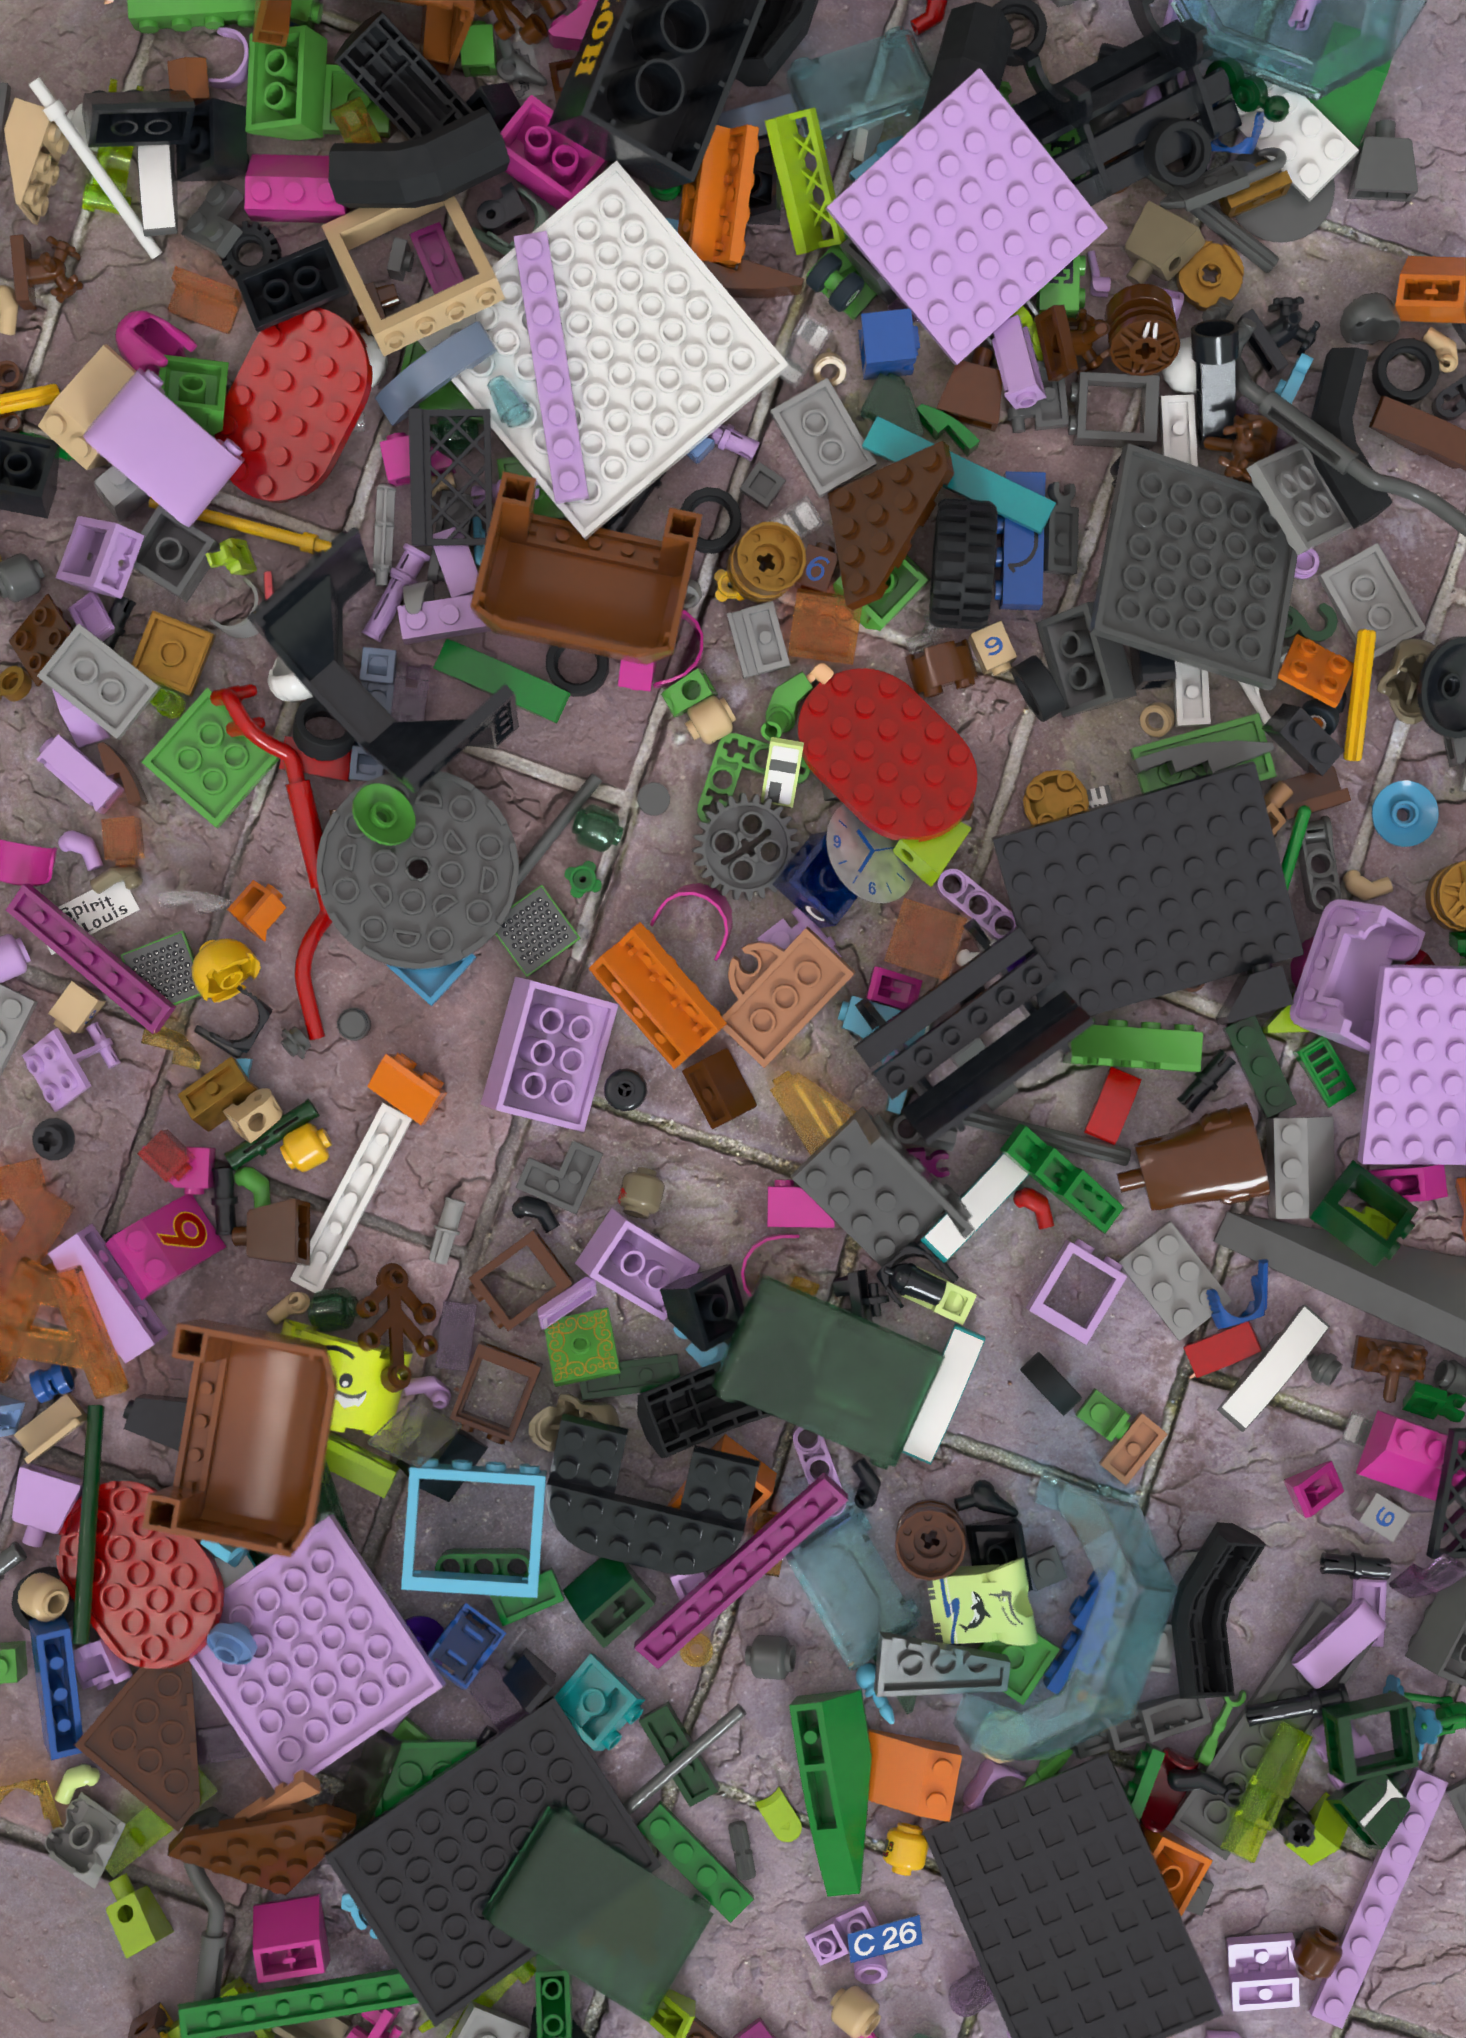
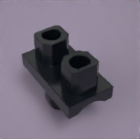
M867 1269L856 1270L847 1273L848 1275L833 1280L835 1296H850L851 1308L837 1310L839 1328L854 1329V1333H863L866 1330L873 1329L872 1317L882 1316L880 1304L890 1301L889 1295H879L878 1283L868 1284Z

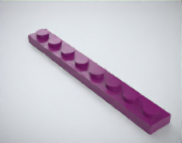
M822 1473L635 1641L634 1649L659 1669L848 1501V1494L826 1473Z

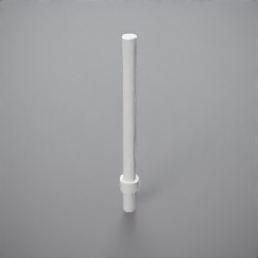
M40 77L28 84L45 107L43 110L50 122L54 121L150 258L154 259L160 255L162 250L152 236H144L143 223L65 114L67 109L60 99L55 100Z

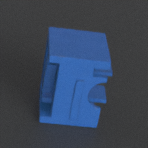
M911 309L861 314L862 330H858L863 380L913 375V364L916 363L920 342L918 326H913Z
M465 1603L429 1650L427 1656L440 1674L462 1690H466L483 1664L504 1638L506 1632ZM470 1614L473 1619L486 1627L482 1630L465 1617ZM437 1658L454 1672L452 1674L434 1661Z

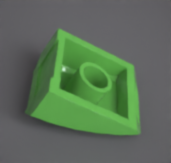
M164 355L168 359L166 367H160L159 377L164 382L161 387L165 391V395L212 436L222 431L229 362Z
M907 555L900 568L895 567L885 584L888 588L883 597L853 611L846 606L841 576L834 582L833 586L837 601L864 628L881 631L928 584L931 578Z

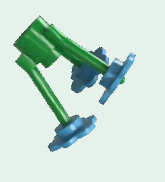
M1391 1674L1388 1675L1386 1686L1383 1688V1694L1395 1691L1411 1701L1440 1705L1436 1712L1433 1709L1425 1710L1422 1706L1415 1707L1416 1719L1414 1721V1729L1420 1746V1751L1417 1754L1418 1761L1422 1760L1421 1752L1424 1749V1744H1436L1437 1737L1453 1734L1458 1729H1466L1465 1702H1454L1451 1696L1437 1697L1404 1692L1403 1686L1400 1685V1678Z

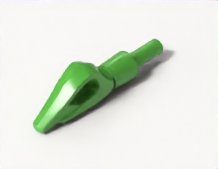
M1067 1748L1044 1754L1038 1768L1025 1781L1026 1784L1022 1788L1053 1776L1074 1753L1072 1749Z

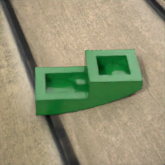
M924 404L916 408L914 416L935 440L946 432L967 457L978 448L980 440L962 423L950 415Z

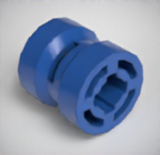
M63 1360L53 1363L50 1369H38L29 1374L32 1390L40 1403L52 1400L54 1395L58 1393L64 1395L75 1389L71 1371Z

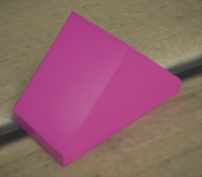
M874 966L865 997L869 1001L903 1010L918 999L923 980Z
M1332 1461L1322 1463L1283 1480L1296 1511L1305 1518L1312 1517L1344 1492Z

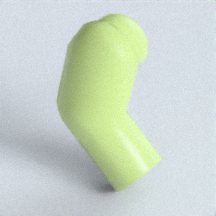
M82 1764L68 1769L61 1780L54 1799L62 1804H70L76 1788L97 1784L100 1778L99 1770L91 1767L89 1764Z

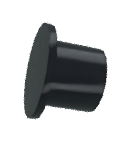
M49 1118L40 1122L35 1128L32 1136L33 1146L42 1158L50 1161L61 1160L67 1157L73 1150L75 1133L66 1121L58 1118Z

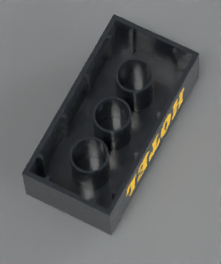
M598 0L548 127L611 164L618 161L627 173L655 189L664 190L694 182L766 0Z

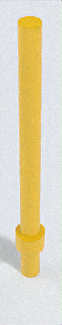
M150 497L148 506L156 509L159 504ZM205 509L196 519L300 547V551L314 554L315 551L320 553L322 550L326 552L332 546L330 541L319 539V536L313 533L304 532L300 534Z

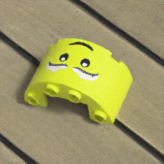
M285 1318L280 1334L323 1344L326 1346L337 1372V1392L330 1430L345 1432L347 1427L362 1430L363 1433L375 1437H381L383 1432L391 1431L402 1390L395 1393L389 1392L381 1383L382 1371L390 1366L389 1346L379 1345L371 1351H363L359 1347L358 1342L316 1331L317 1327ZM404 1351V1365L409 1368L413 1353Z

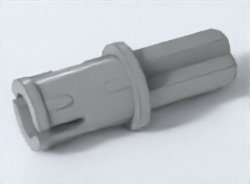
M450 1197L445 1198L446 1201L439 1223L434 1225V1228L437 1230L429 1253V1260L438 1264H446L448 1262L455 1236L460 1234L457 1229L464 1206L466 1205V1202Z

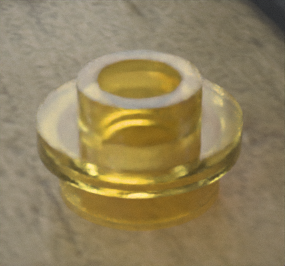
M698 1633L680 1649L682 1660L691 1667L704 1666L710 1661L713 1654V1646L710 1639L701 1633ZM693 1644H699L702 1646L703 1651L698 1655H694L691 1653L690 1647Z

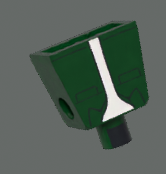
M1404 1770L1353 1782L1339 1791L1336 1790L1326 1800L1367 1848L1384 1849L1410 1809V1802L1400 1792L1410 1779Z

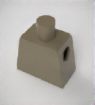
M1148 200L1125 244V251L1131 262L1134 263L1126 275L1127 279L1134 285L1145 284L1151 274L1164 281L1171 280L1206 243L1199 227Z

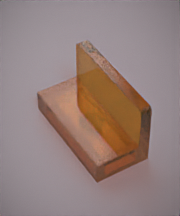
M175 266L171 279L176 288L168 306V311L171 314L222 333L230 334L243 301V297L238 289Z

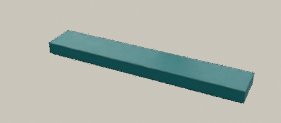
M877 416L862 448L895 463L934 445V443ZM950 451L954 476L948 486L943 485V488L968 500L991 501L997 506V514L1041 535L1056 506V502Z

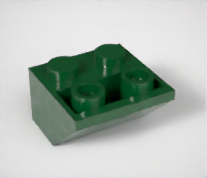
M602 1557L598 1558L562 1590L583 1625L603 1648L655 1605L656 1596L629 1564Z

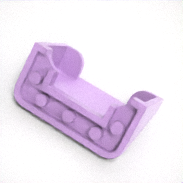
M139 368L91 423L83 437L89 445L183 525L190 527L244 462V458L240 456L243 451L228 438L225 442L220 439L216 440L165 395V391L161 387L164 382L150 369L144 372Z
M1343 899L1330 902L1322 913L1293 998L1294 1004L1290 1007V1018L1293 1023L1308 1031L1369 1055L1379 965H1391L1393 960L1408 961L1413 959L1420 950L1425 932L1381 905Z

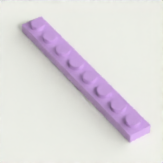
M547 231L513 236L555 502L560 504L589 499Z
M1414 1767L1409 1778L1410 1780L1403 1792L1404 1797L1410 1802V1809L1386 1847L1378 1850L1341 1935L1339 1944L1342 1947L1343 1955L1331 1977L1322 1979L1309 2009L1312 2016L1341 2029L1349 2015L1448 1786V1782L1445 1779L1418 1767Z

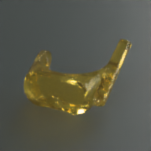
M39 1778L0 1787V1804L10 1792L16 1789H24L34 1796L38 1795L43 1817L45 1820H50L52 1828L62 1827L46 1780L40 1781Z

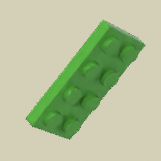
M1256 713L1130 749V754L1133 761L1169 748L1202 742L1236 740L1267 742V739L1262 729L1263 725L1260 715ZM1271 753L1244 762L1253 761L1255 763L1260 782L1277 777ZM1167 764L1137 774L1141 793L1193 779L1197 775L1203 776L1206 773L1201 764L1171 776Z

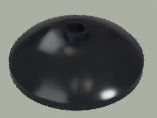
M1465 636L1452 637L1440 643L1427 657L1418 680L1417 699L1421 715L1431 730L1444 737H1466Z

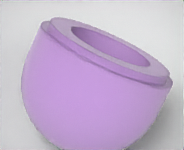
M883 1955L854 1962V1976L861 1983L876 1984L883 1981L888 1975L887 1962ZM877 1970V1973H875L874 1975H867L864 1973V1971Z

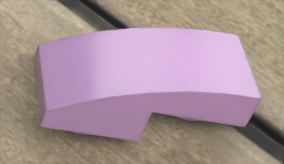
M865 1900L818 1925L806 1933L804 1937L819 1965L822 1966L849 1954L847 1934L879 1926L880 1924L868 1901Z

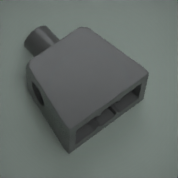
M1377 121L1375 137H1365L1359 145V153L1356 155L1347 199L1410 202L1418 192L1413 143L1409 138H1395V121Z

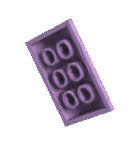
M515 976L480 1105L497 1111L584 1132L619 1004Z

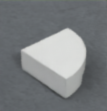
M873 118L857 128L853 152L854 159L864 162L872 154L882 134L885 121Z

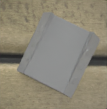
M81 1792L79 1797L73 1800L66 1809V1822L63 1828L57 1827L51 1830L45 1839V1847L49 1852L48 1857L95 1889L126 1824Z

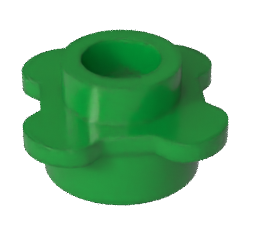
M585 861L583 866L576 868L568 867L565 870L564 875L570 881L572 887L570 893L573 897L581 898L585 893L590 891L596 893L602 888V882L596 877V865L593 862ZM583 876L586 877L585 883L580 881V878Z

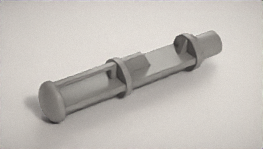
M382 483L376 487V518L372 569L375 572V586L387 587L389 573L392 568L396 487L392 484Z

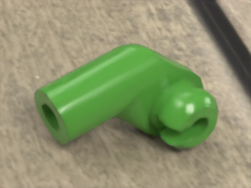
M247 1166L235 1172V1183L238 1186H244L253 1193L254 1208L271 1204L270 1184L267 1177L255 1168Z

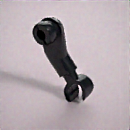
M1173 1768L1169 1771V1775L1167 1774V1783L1174 1791L1204 1790L1215 1796L1217 1794L1223 1796L1229 1807L1236 1808L1240 1805L1239 1799L1228 1798L1232 1792H1243L1238 1783L1231 1782L1225 1785L1222 1783V1780L1201 1769L1181 1770Z

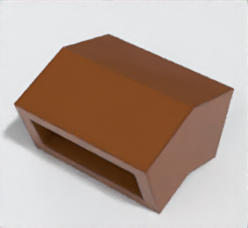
M184 57L167 61L170 89L174 91L185 90L193 99L195 106L210 99L206 58Z

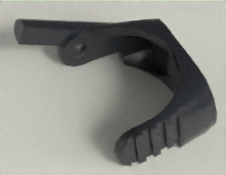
M238 985L237 990L253 999L259 1012L257 1025L249 1035L241 1039L230 1040L210 1032L199 1025L194 1030L196 1034L234 1058H240L243 1052L247 1053L273 1010L262 1000L257 999V996L252 995V992H248L246 988L243 989L240 985Z
M921 1240L917 1243L913 1241L906 1245L895 1258L887 1262L876 1274L883 1287L887 1290V1293L900 1308H903L904 1305L895 1296L890 1283V1275L884 1273L885 1267L894 1269L899 1263L908 1258L921 1257L931 1261L934 1267L939 1269L941 1273L943 1272L953 1283L959 1278L946 1262L943 1263Z

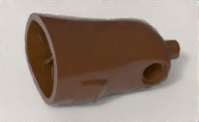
M1247 1103L1230 1109L1222 1108L1209 1114L1206 1113L1198 1122L1176 1132L1135 1143L1134 1147L1139 1168L1116 1173L1121 1193L1145 1188L1151 1211L1210 1201H1220L1222 1204L1232 1205L1233 1203L1250 1201L1254 1197L1270 1195L1269 1182L1260 1144Z

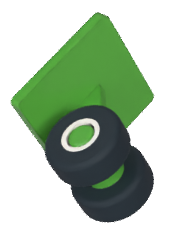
M844 232L845 238H846V240H847L849 237H848L847 234ZM841 244L834 245L828 249L807 273L806 284L815 292L821 291L829 298L828 303L836 311H843L851 319L855 320L877 294L867 285L840 248Z

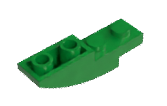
M569 1931L536 1955L537 2038H572L571 1935Z

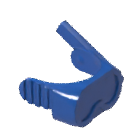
M1219 101L1212 104V108L1217 106ZM1257 112L1251 137H1246L1241 143L1233 147L1223 144L1217 138L1211 141L1212 151L1253 154L1261 130L1264 127V113Z
M1267 1259L1259 1260L1258 1275L1251 1277L1255 1300L1249 1302L1246 1310L1240 1316L1235 1317L1225 1310L1215 1289L1207 1290L1208 1304L1211 1306V1311H1213L1211 1316L1217 1329L1241 1324L1265 1315L1268 1301Z

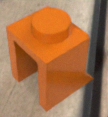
M252 880L227 910L247 931L265 942L267 930L287 907L280 901L283 895L269 883L264 887L255 880Z

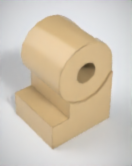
M268 1088L258 1089L252 1092L240 1105L237 1106L233 1103L223 1110L235 1132L249 1143L254 1142L277 1123L283 1115L280 1105Z

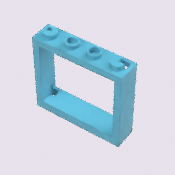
M430 1457L429 1459L418 1458V1462H412L409 1470L401 1590L537 1598L547 1470H540V1466H530V1464H520L519 1469L506 1468V1463L486 1462V1467L472 1466V1461L462 1459L452 1460V1464H438L437 1458ZM420 1478L535 1486L529 1576L414 1570Z

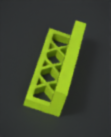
M816 108L800 110L765 120L796 255L842 244L846 241L844 231L825 209L836 199ZM806 117L809 128L806 139L799 134L795 119ZM808 152L816 158L817 167L814 173L806 167L805 157ZM816 185L824 192L825 200L822 206L814 201L812 192ZM823 219L831 224L834 238L823 240L820 227Z
M330 1431L324 1468L385 1498L400 1468L396 1464Z

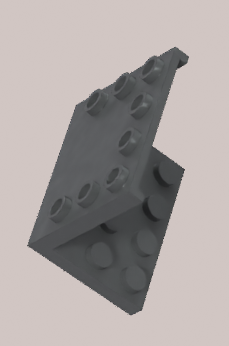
M862 1106L791 1175L792 1179L881 1267L895 1258L906 1245L923 1232L944 1210L959 1233L966 1239L975 1228L969 1221L972 1214L965 1208L966 1205L959 1199V1195L947 1183L943 1186L903 1147L896 1139L897 1136L891 1131V1127L878 1114L873 1117Z

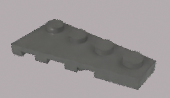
M879 1631L874 1691L877 1697L1008 1691L1011 1662L1005 1654Z

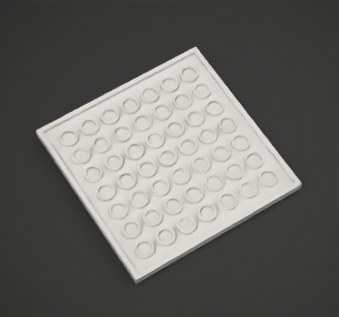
M615 161L532 232L547 231L589 499L560 504L555 502L515 248L492 266L504 294V300L418 340L419 344L428 352L477 321L481 322L496 346L497 351L473 369H465L451 381L474 409H490L491 429L532 478H536L538 485L585 540L789 368L787 361L618 161Z

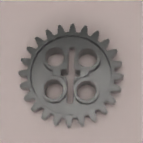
M740 793L739 801L736 803L734 798L729 795L727 796V806L725 807L719 801L714 802L717 810L715 814L705 810L704 813L709 819L707 823L697 822L703 833L692 836V838L701 842L700 846L692 848V852L701 854L702 858L696 860L694 865L705 866L706 869L700 874V877H712L709 883L710 888L713 889L719 884L722 885L720 895L725 896L731 889L734 900H738L741 892H744L746 900L752 901L753 892L756 891L757 895L763 899L765 898L764 888L767 887L772 892H777L774 882L778 880L786 884L787 880L783 872L795 871L788 863L789 860L799 859L798 855L791 852V848L799 846L800 842L793 841L790 838L798 830L786 827L792 817L785 816L781 818L779 816L783 810L782 806H777L773 810L770 809L772 799L767 798L762 804H759V794H754L751 801L748 802L746 794ZM752 814L758 820V827L754 832L747 833L743 828V820L746 816ZM766 829L770 830V834L749 847L750 854L741 852L727 864H721L723 858L741 849L742 843L740 841L742 839L750 842ZM721 833L728 834L731 839L730 847L724 852H720L715 846L716 837ZM771 842L776 847V855L772 860L765 861L761 856V848L765 843ZM739 861H745L749 866L748 875L743 879H737L733 873V868Z

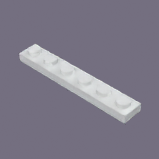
M382 1103L310 1240V1266L297 1265L290 1279L291 1281L318 1295L322 1294L413 1120L409 1116L386 1103Z

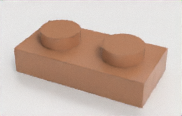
M1139 1412L1130 1423L1126 1433L1120 1439H1117L1099 1461V1464L1126 1486L1168 1434L1142 1412Z

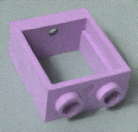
M78 516L56 579L85 591L122 599L144 535L117 523ZM90 553L91 559L87 560L88 554ZM122 559L123 565L120 567L118 562Z
M1077 1238L1074 1244L1068 1240L1065 1241L1026 1309L1087 1345L1128 1276L1120 1272L1123 1265L1108 1256H1105L1103 1261L1092 1255L1094 1248ZM1072 1254L1077 1255L1113 1277L1084 1327L1044 1304L1045 1299Z

